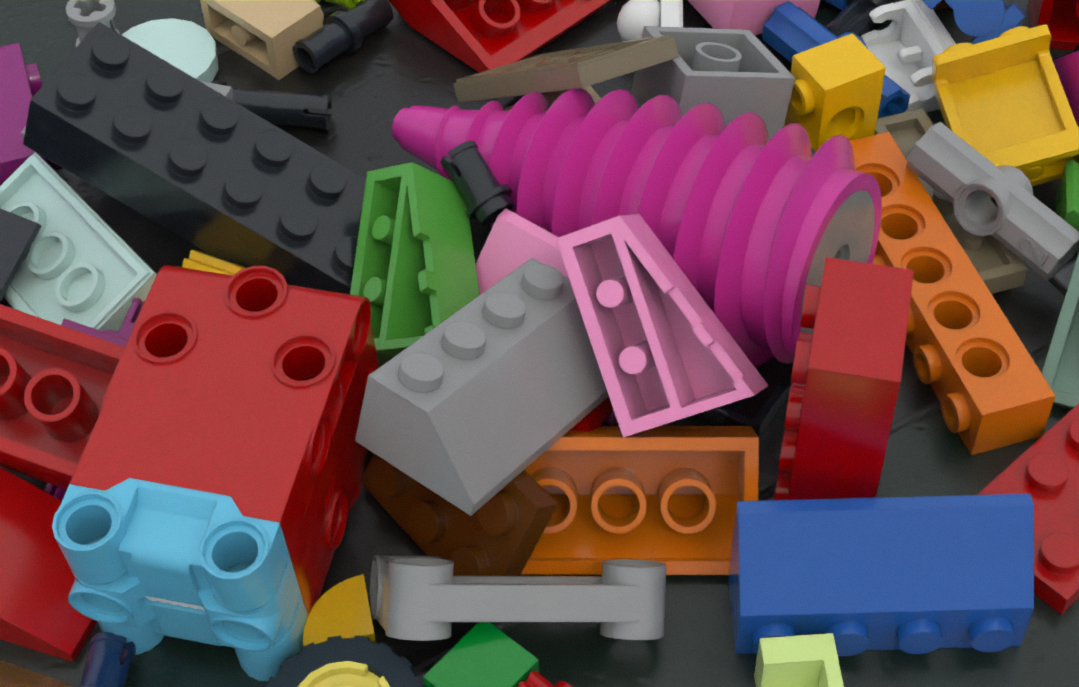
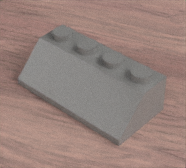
M531 258L368 375L355 441L468 515H473L609 396L570 280L563 276L556 268Z

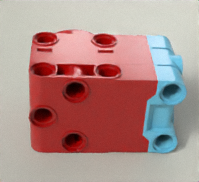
M164 265L160 268L108 385L100 415L61 505L54 514L52 523L54 537L76 578L68 595V602L75 610L84 616L96 620L103 633L109 632L126 637V643L132 641L136 647L135 655L153 649L161 642L164 635L215 646L232 647L235 649L241 668L249 677L259 681H269L270 677L274 678L280 671L279 665L289 656L293 658L302 652L303 630L312 607L320 598L334 552L344 536L348 513L356 502L363 485L360 481L365 473V458L368 449L357 443L355 438L368 375L379 368L371 325V303L369 298L287 285L281 273L267 266H251L241 269L233 276Z

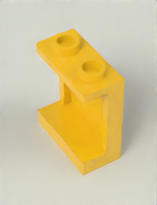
M1047 25L1033 28L1025 26L1015 27L1005 31L998 38L976 44L958 43L945 49L941 54L935 55L932 61L931 84L946 127L995 166H1013L1026 175L1031 186H1036L1061 179L1066 162L1074 159L1079 163V126L1076 124L1050 55L1051 33Z

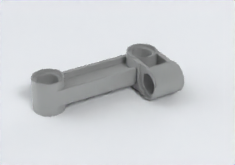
M373 556L370 571L372 619H376L386 631V636L391 638L417 641L447 639L451 637L452 622H600V635L609 638L655 640L664 637L666 564L662 562L639 559L602 561V576H453L454 562L441 559L439 556Z

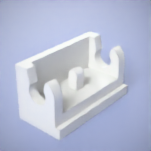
M904 0L875 8L869 13L874 23H882L886 20H892L887 28L870 31L861 35L860 38L864 41L868 50L886 67L885 75L910 94L908 109L905 112L921 108L925 112L940 109L931 84L932 61L935 55L941 54L945 49L956 43L934 10H931L922 0Z

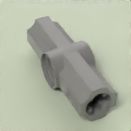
M939 122L931 126L921 139L914 144L906 157L908 161L907 167L954 205V214L957 221L966 231L977 236L992 235L1047 281L1058 274L1078 251L1079 232L1033 196L1031 183L1021 170L1007 165L995 166L943 123ZM989 194L995 199L998 207L991 201Z

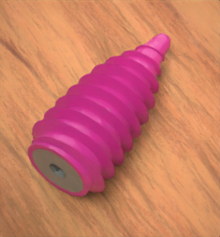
M573 88L566 91L551 106H549V102L543 94L531 92L518 100L510 111H504L502 104L494 100L486 103L480 110H464L456 105L449 109L415 105L410 108H402L396 114L392 124V136L395 141L399 142L403 150L438 170L441 176L451 181L453 179L441 165V159L444 156H449L448 152L456 146L470 140L475 141L479 147V152L501 185L508 184L511 188L512 194L509 198L514 207L510 211L557 237L619 215L640 214L755 368L769 361L773 356L779 362L790 364L794 361L797 339H799L800 331L814 333V329L800 327L806 284L821 286L826 257L872 264L881 224V192L877 180L872 175L855 170L853 147L849 139L843 135L830 138L822 144L812 157L809 136L806 129L800 124H788L768 141L765 123L756 113L747 112L739 115L725 126L722 113L717 106L709 102L696 105L682 117L679 105L669 95H658L649 99L639 108L635 97L626 90L618 89L609 92L595 104L588 91L582 88Z

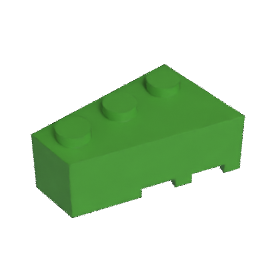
M413 162L367 171L350 295L367 297L370 300L371 325L379 368L480 295L470 220L466 213L468 208L466 199L455 182Z

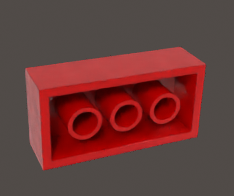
M826 257L821 286L806 284L800 327L814 329V333L800 331L799 339H797L791 375L792 385L790 387L784 425L786 429L783 435L774 500L876 498L901 383L914 270Z
M0 304V466L67 490L100 415L106 390L125 347Z

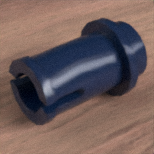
M109 632L93 636L88 646L89 653L80 686L77 687H125L131 661L136 653L135 644L132 641L126 643V637Z

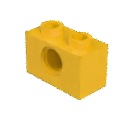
M853 33L793 55L791 74L796 79L785 118V126L790 123H796L804 127L809 136L810 145L815 152L833 136L843 135L850 141L875 135L886 67Z

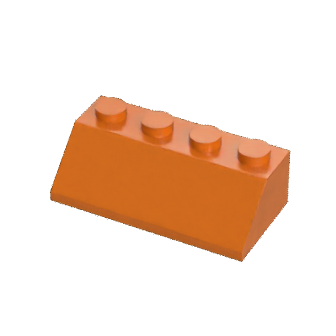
M600 426L591 431L569 430L524 469L555 500L558 506L521 574L602 575V561L639 559L665 563L666 575H729L737 501H758V435L751 426H658L624 438L619 426Z

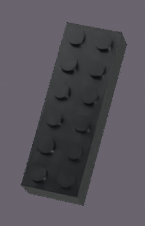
M100 22L97 23L30 100L23 145L214 257L247 268L251 266H267L276 269L284 276L287 285L350 295L366 179Z

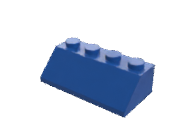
M1031 494L737 501L728 576L735 654H757L759 638L833 633L838 656H852L865 650L898 649L909 654H925L938 648H974L981 652H997L1011 646H1021L1034 610V505Z

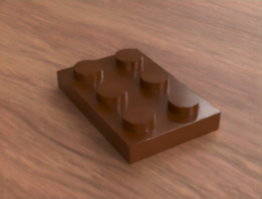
M373 454L360 481L427 556H439L441 559L454 562L453 576H520L558 506L555 500L525 470L471 516L376 454Z

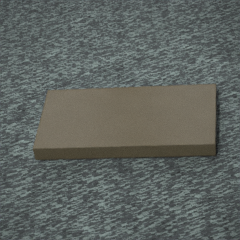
M669 34L543 53L457 79V82L453 83L458 103L526 95L531 92L544 93L573 88L579 89L678 58L679 54L675 37H670Z

